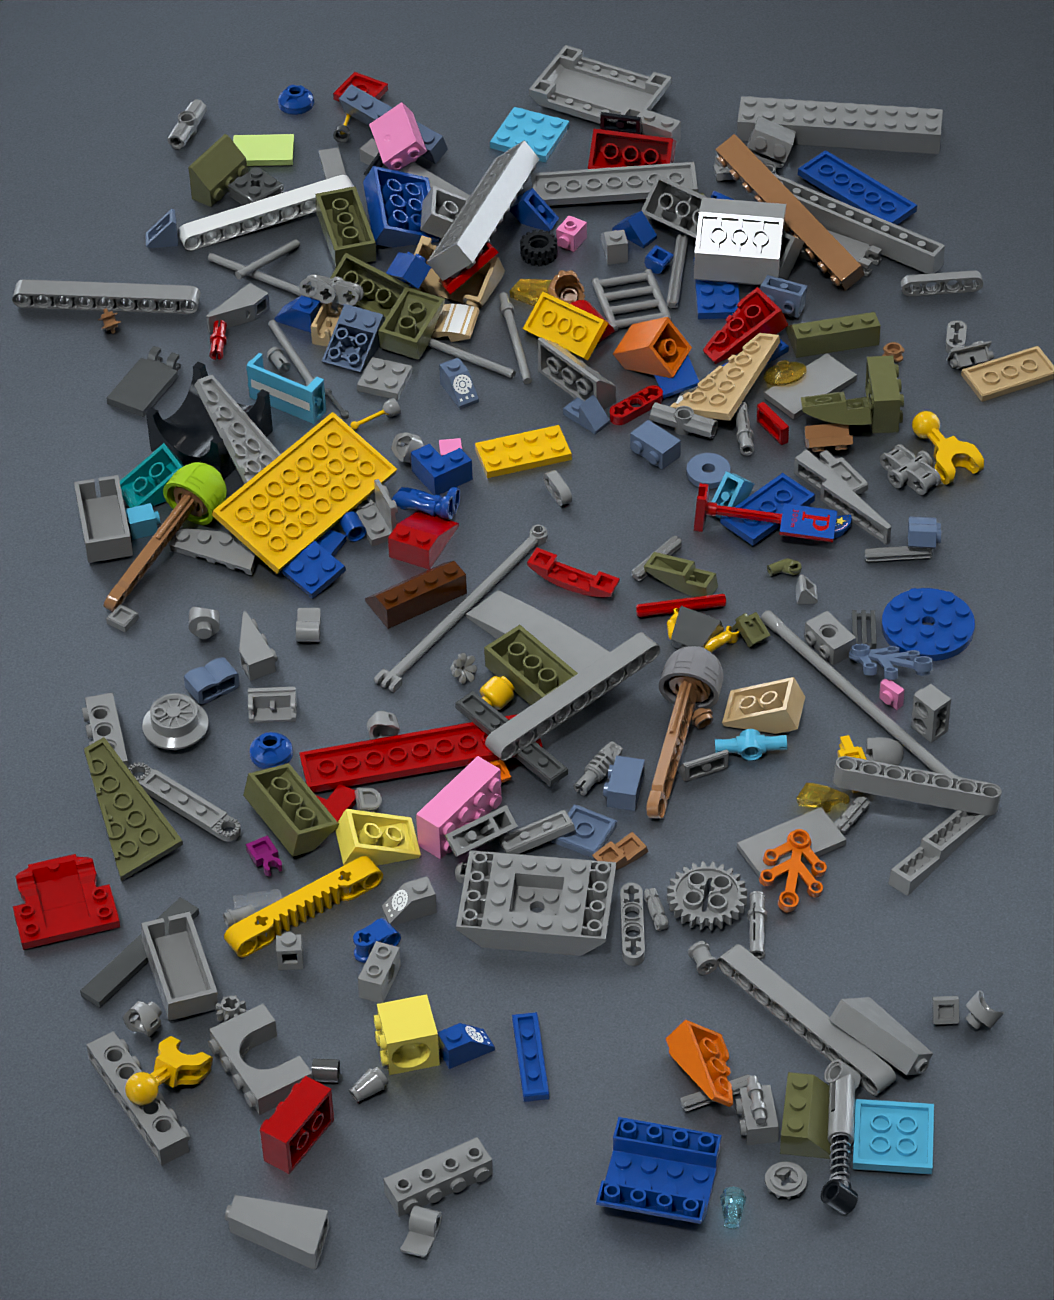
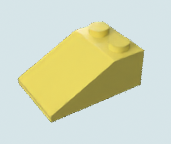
M346 809L338 821V828L335 829L343 865L362 856H368L376 866L417 859L421 856L411 817Z

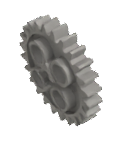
M702 861L701 867H697L696 864L692 863L691 870L684 866L683 874L680 872L675 873V879L671 878L670 886L667 887V903H669V910L674 911V917H681L682 924L690 921V928L698 924L700 930H703L704 926H708L710 931H712L713 925L723 929V922L732 925V918L738 920L739 913H744V906H747V888H745V881H740V874L733 875V868L725 871L724 864L717 868L715 867V862H712L710 866H706L705 862ZM709 880H711V888L708 895L707 910L703 911L704 900L706 898L707 883Z

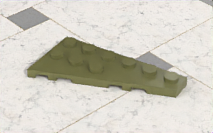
M105 737L84 748V754L120 880L123 881L183 845V841Z

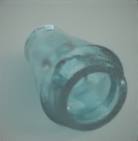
M728 1187L720 1195L724 1227L737 1229L740 1227L746 1196L742 1189Z

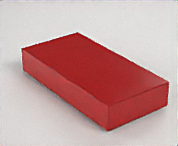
M765 402L757 404V422L781 445L788 443L789 426Z

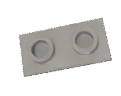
M977 341L966 347H963V345L956 346L950 350L946 360H950L951 367L956 369L972 366L970 358H973L975 365L988 362L994 358L993 352L988 350L992 342Z

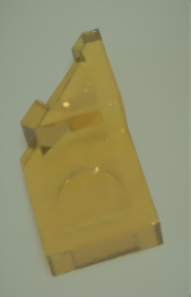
M806 783L796 798L799 806L823 807L825 813L830 812L832 806L838 803H844L845 805L850 802L847 794L814 783Z

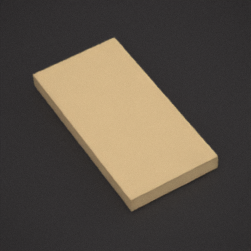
M1035 346L962 369L961 376L980 401L984 402L1053 380L1054 365L1040 347Z

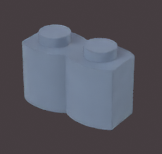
M909 516L908 547L936 548V543H941V523H936V518Z
M224 657L212 660L204 667L192 669L184 675L185 688L199 704L208 703L219 695L230 693L240 686L239 674Z

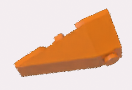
M685 1019L665 1038L670 1055L711 1100L728 1107L732 1106V1085L727 1080V1076L731 1072L730 1068L726 1066L729 1052L722 1034Z

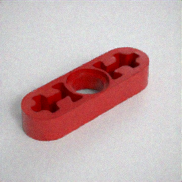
M651 385L613 405L609 411L610 422L614 425H624L650 411L655 402L659 404L663 402V390L659 386ZM635 403H638V404H641L642 406H640V407H632L631 405H632V404H635Z

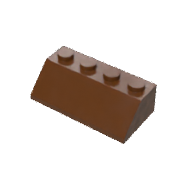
M455 561L442 563L366 597L365 602L389 629L467 594L466 574Z

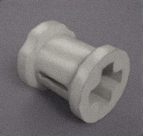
M704 941L693 944L688 950L689 957L694 959L697 964L696 970L701 975L712 973L718 967L717 959L712 957L709 951V944Z

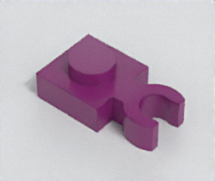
M268 835L245 844L246 851L257 867L263 865L266 876H271L270 867H277L280 872L282 871V862L279 859L278 850Z

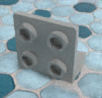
M379 479L374 480L376 505L355 511L366 528L365 536L371 546L388 542L389 535L398 524L395 513H398L396 502L389 498L387 487L382 486Z

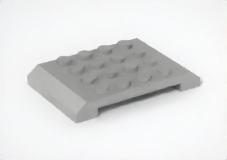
M565 45L530 87L529 96L538 105L600 124L601 112L639 117L645 109L651 111L672 84V77L653 72L650 77L583 57V50Z

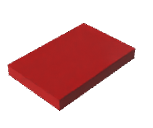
M489 242L482 248L483 252L476 257V263L471 268H463L453 279L451 277L444 281L441 278L439 279V282L449 294H452L499 253Z

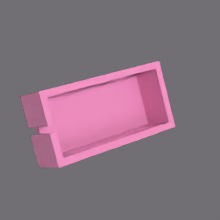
M477 756L416 814L419 847L442 859L447 853L452 852L445 837L446 834L498 808L502 801L500 769Z

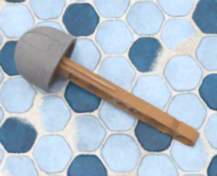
M687 646L678 649L671 654L661 674L659 691L666 700L674 704V708L652 783V791H650L647 801V815L651 819H662L665 815L668 804L667 800L670 797L693 711L702 707L705 709L711 708L719 699L723 682V669L717 657L703 647Z

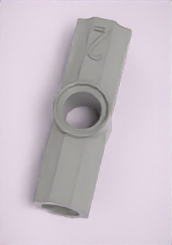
M195 99L193 102H190L185 111L178 114V123L168 137V144L174 149L180 150L181 147L186 145L190 137L197 134V126L207 111V105L202 100Z
M655 402L650 413L651 421L674 427V431L679 435L695 433L713 439L718 427L717 420L696 415L693 409L688 406L673 408Z

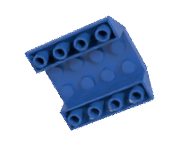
M618 1117L613 1136V1152L606 1179L601 1181L596 1205L701 1224L706 1218L713 1190L722 1135Z

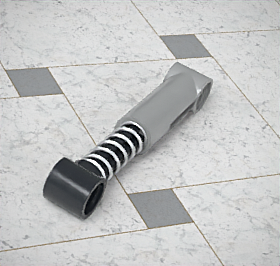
M837 1059L828 1065L824 1074L825 1081L829 1083L828 1142L832 1144L830 1146L831 1161L829 1163L831 1167L829 1173L831 1176L829 1181L823 1186L820 1197L823 1203L845 1215L855 1208L858 1201V1194L851 1189L850 1174L847 1173L851 1168L847 1164L851 1161L848 1158L851 1154L848 1148L851 1147L854 1141L855 1090L860 1083L861 1076L858 1071Z

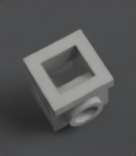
M286 932L282 936H276L278 970L303 969L301 934L295 935L292 932ZM297 954V959L283 960V955Z

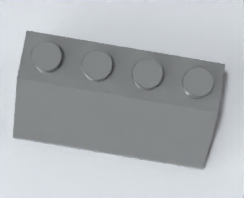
M544 338L538 339V372L575 399L578 397L585 401L594 395L603 410L616 402V386L611 381L602 377L597 371L591 369L582 360L576 358L557 343Z

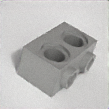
M932 684L919 689L913 696L911 728L931 743L948 732L951 699Z

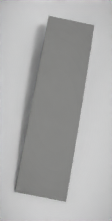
M499 590L466 613V618L496 639L520 624L577 673H580L609 653L608 650L576 630Z

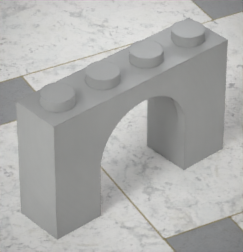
M264 1004L209 1029L211 1040L208 1041L212 1053L219 1055L225 1072L230 1071L234 1085L238 1090H243L248 1106L250 1108L254 1107L259 1115L277 1107L281 1101H285L290 1095L293 1086L296 1083H300L305 1076L313 1079L312 1072L301 1056L271 1069H256L248 1066L242 1060L245 1054L252 1048L277 1037L276 1021Z

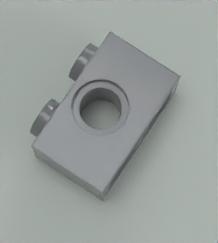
M825 611L805 622L804 638L809 645H812L819 652L823 659H827L832 665H835L849 657L851 646L856 644V637L831 613Z
M378 941L375 942L358 977L360 998L378 1003L384 1002L401 967L400 947Z

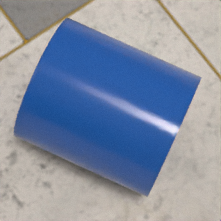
M348 512L340 519L339 523L350 541H359L366 535V528L357 513Z

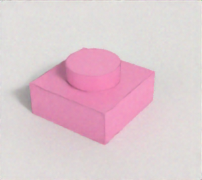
M884 679L880 682L879 698L885 704L898 710L903 706L905 689L892 680Z

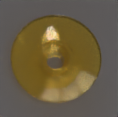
M782 360L766 370L764 380L767 384L774 386L792 384L806 375V366L800 362Z

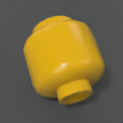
M493 676L480 688V695L482 699L499 711L514 698L513 691L515 688L506 677Z

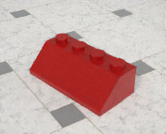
M593 129L588 169L670 164L674 162L677 141L672 138Z

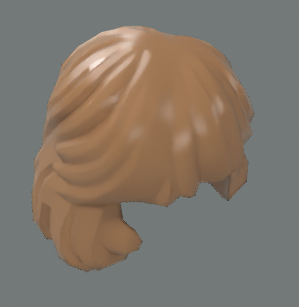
M560 270L548 287L549 295L569 304L577 300H584L585 298L584 287L573 270L566 272Z

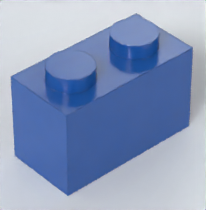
M398 252L386 273L410 285L412 288L419 289L432 267L426 264L427 260L419 254Z

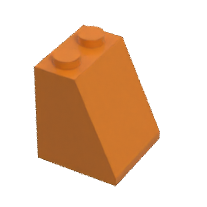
M668 317L632 324L613 352V355L626 370L673 378L692 347Z

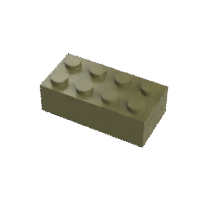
M356 186L315 194L316 213L335 268L345 253L365 263L376 261V242Z

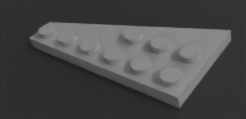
M213 375L197 380L194 386L220 437L223 439L224 445L243 482L246 484L281 454Z

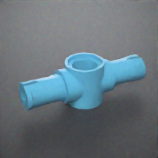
M746 729L736 738L715 739V753L727 749L729 753H737V755H741L745 760L753 761L759 759L766 751L787 750V736H765V734L761 735L758 730Z

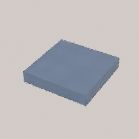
M574 804L568 815L574 824L575 830L553 839L552 843L593 858L592 855L606 844L616 829L617 820Z

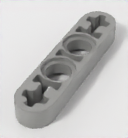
M978 271L908 275L900 282L902 293L906 296L975 292L980 290L984 284L982 275ZM951 280L958 281L955 285H947ZM929 282H936V283H937V284H936L935 286H933V287H927V286H926L927 283H929Z
M627 883L620 890L622 958L626 964L636 966L641 964L645 958L643 891L638 884ZM630 893L634 894V902H629ZM629 911H635L639 915L631 918L625 914ZM635 930L640 934L636 937H630L626 933ZM631 946H636V955H631Z

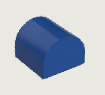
M655 245L645 257L644 263L647 269H651L654 274H659L672 261L674 255Z

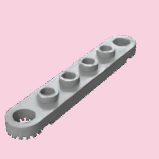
M138 762V764L133 763V765H129L128 769L132 774L136 772L144 773L143 777L140 776L139 778L137 776L136 780L149 796L223 841H233L240 836L241 827L239 821L227 815L225 811L156 769L153 770L143 762L142 764ZM226 827L234 828L230 833L229 831L227 833L226 831L223 832V829Z

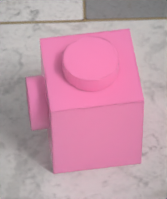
M568 216L556 229L557 246L575 252L587 239V222Z

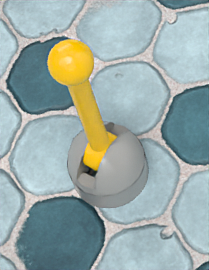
M391 398L383 404V410L358 422H351L350 427L356 430L360 425L383 414L389 417L396 416L401 413L399 404L395 398Z

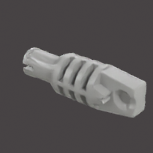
M613 741L602 748L584 768L583 776L573 785L574 790L579 792L583 789L580 794L586 795L595 783L601 782L608 774L610 764L614 765L616 755L620 756L623 748Z

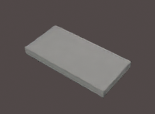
M826 353L765 391L764 398L794 420L804 414L801 397L839 392L857 381V374Z
M820 807L737 842V849L757 876L760 877L763 870L771 869L791 858L792 851L780 856L774 866H768L763 862L765 851L775 849L786 843L788 835L796 829L805 830L811 838L810 848L817 857L846 845V838ZM802 854L801 861L805 863L808 860ZM767 856L769 859H775L773 856Z

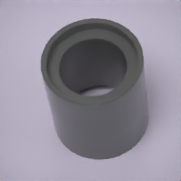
M313 1058V1080L317 1082L338 1083L340 1060Z

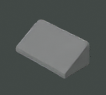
M726 749L683 763L678 768V772L684 782L726 769L728 768L729 751Z

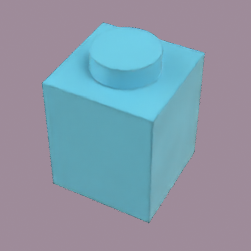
M151 503L125 509L132 540L152 536L157 532V525L161 524L158 511L154 512Z

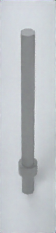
M503 292L499 295L501 313L506 319L524 384H530L532 379L514 320V308L512 303L509 302L507 293Z
M276 320L269 321V327L305 380L307 387L315 378L312 377Z

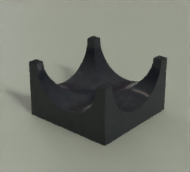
M197 362L193 366V377L189 392L180 408L172 416L162 419L159 411L152 407L146 412L150 449L154 452L165 443L184 466L194 462L208 464L217 469L223 480H225L236 469V466L194 386L198 379L208 376L205 364ZM262 389L257 394L254 405L237 403L266 437L273 431L270 394L268 391Z

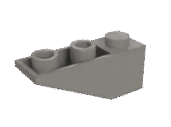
M249 283L206 315L208 332H213V324L216 320L219 321L218 327H220V320H223L227 323V328L258 319L270 310L269 294Z
M245 611L242 616L239 653L241 667L249 680L252 681L276 672L275 662L277 661V655L273 648L270 649L268 647L265 635L263 633L260 634L255 619H251Z

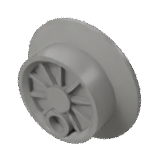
M172 693L158 698L152 704L143 719L142 729L146 739L153 745L163 749L177 750L187 748L200 741L208 730L209 721L205 710L196 704L191 697Z

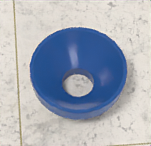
M290 85L280 93L278 106L281 111L287 114H303L313 108L314 97L311 91L303 86Z
M275 732L264 733L256 737L250 746L251 761L262 769L287 764L293 756L290 740L286 736ZM269 739L277 741V743L273 746H266L263 744L266 740Z

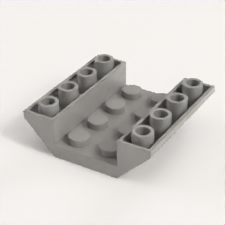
M702 198L695 246L694 280L761 285L767 275L779 278L786 204Z

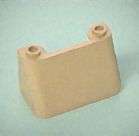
M421 236L414 255L419 254L428 261L437 246L431 244V238ZM494 256L452 294H449L439 282L440 277L431 268L419 289H413L460 304L482 308L501 281L505 269L499 258Z

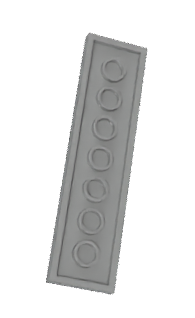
M694 162L531 173L532 188L548 206L647 199L657 174L698 193Z

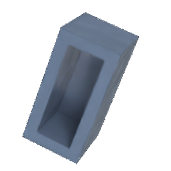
M647 420L630 433V449L663 470L681 457V440L650 420Z
M616 755L614 765L610 764L608 770V779L610 781L609 783L605 782L603 796L607 797V807L631 811L636 810L645 776V760Z

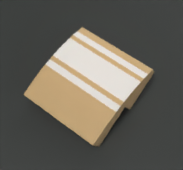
M444 304L431 338L448 336L451 342L470 339L480 312L479 309L463 304Z

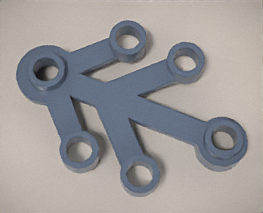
M855 644L851 646L849 651V657L854 662L862 663L863 674L876 675L877 664L872 663L871 660L878 661L884 669V678L888 680L898 678V668L893 665L912 668L920 676L929 675L933 669L932 658L920 656V652L917 650L899 653V647L897 646L870 650V646L867 644Z

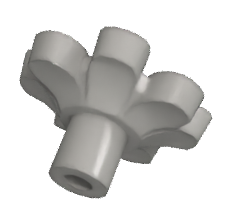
M461 653L458 655V659H455L451 665L453 677H458L460 683L465 684L466 680L469 682L474 681L475 677L472 673L477 671V667L472 664L475 661V657L473 655L466 656V653Z

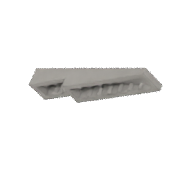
M373 138L360 148V161L367 165L371 164L379 152ZM414 162L399 170L404 173L428 177L430 188L436 186L467 199L470 197L469 194Z
M806 449L795 457L794 474L819 490L822 502L842 515L851 514L853 523L884 544L890 543L891 525L810 451Z
M957 810L923 837L920 847L891 869L888 884L908 896L990 816Z

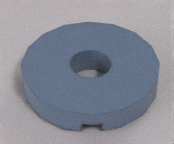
M703 453L690 459L687 463L686 475L694 486L699 487L700 483L709 484V489L719 487L726 471L731 472V466L723 456L715 453ZM705 470H712L713 472L707 473V472H704V471H705Z

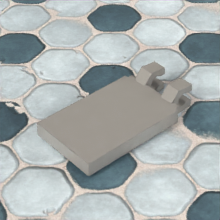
M829 231L862 266L866 277L872 273V269L869 267L872 264L878 265L882 261V257L879 256L882 253L881 248L874 245L870 246V244ZM802 247L798 257L818 263L815 259L811 260L804 252L805 248Z

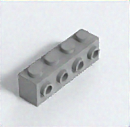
M476 1137L384 1178V1193L398 1217L410 1214L415 1205L423 1207L429 1203L438 1202L449 1194L460 1192L465 1187L476 1182L485 1181L493 1175L492 1159L479 1138Z

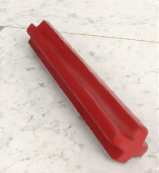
M715 594L636 605L637 617L674 613L675 608H678L679 612L681 606L691 610L726 606L725 594Z

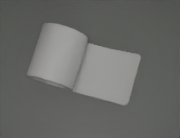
M298 608L296 642H320V608Z
M415 1205L410 1214L409 1233L400 1251L426 1257L438 1233L442 1213Z

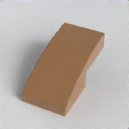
M631 832L616 844L610 841L592 856L596 861L616 862V870L639 859L649 851L647 846Z

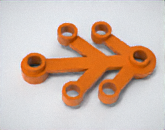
M802 829L792 831L788 835L786 843L775 849L766 850L763 856V862L766 865L774 866L780 856L792 851L790 859L771 869L763 870L759 877V882L763 886H771L775 878L788 872L785 891L781 892L778 899L779 908L786 913L794 911L799 902V897L795 893L798 874L808 886L807 893L809 896L819 897L823 890L822 883L816 881L813 875L815 877L824 876L827 865L810 848L811 838ZM802 854L812 865L811 873L801 861ZM767 856H773L775 859H769ZM815 867H820L822 870L819 871ZM763 876H768L771 879L767 880ZM812 887L818 888L819 891H814Z

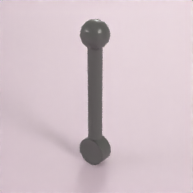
M326 388L325 396H328L340 411L341 418L348 419L349 412L340 406L332 395L331 389Z

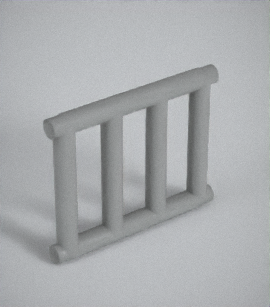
M646 269L644 273L602 280L598 278L592 279V284L605 318L614 328V332L618 331L619 328L630 327L632 324L668 317L672 321L670 312L651 269ZM648 281L649 286L609 293H605L603 290L605 287ZM653 294L655 298L654 300L610 307L608 302ZM657 307L660 310V313L615 320L614 317L616 314Z

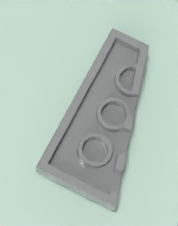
M179 528L169 544L171 551L193 558L202 557L207 559V562L216 564V562L225 564L229 569L236 570L238 568L244 570L249 575H253L258 558L231 532Z

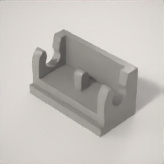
M295 687L248 688L249 723L296 722L297 700Z

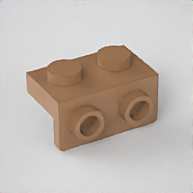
M835 423L804 427L806 448H812V452L825 451V446H834V450L848 449L847 445L853 444V435L849 436V425Z

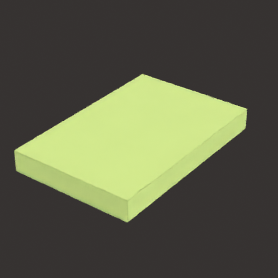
M294 134L234 135L233 142L246 157L247 166L293 165Z

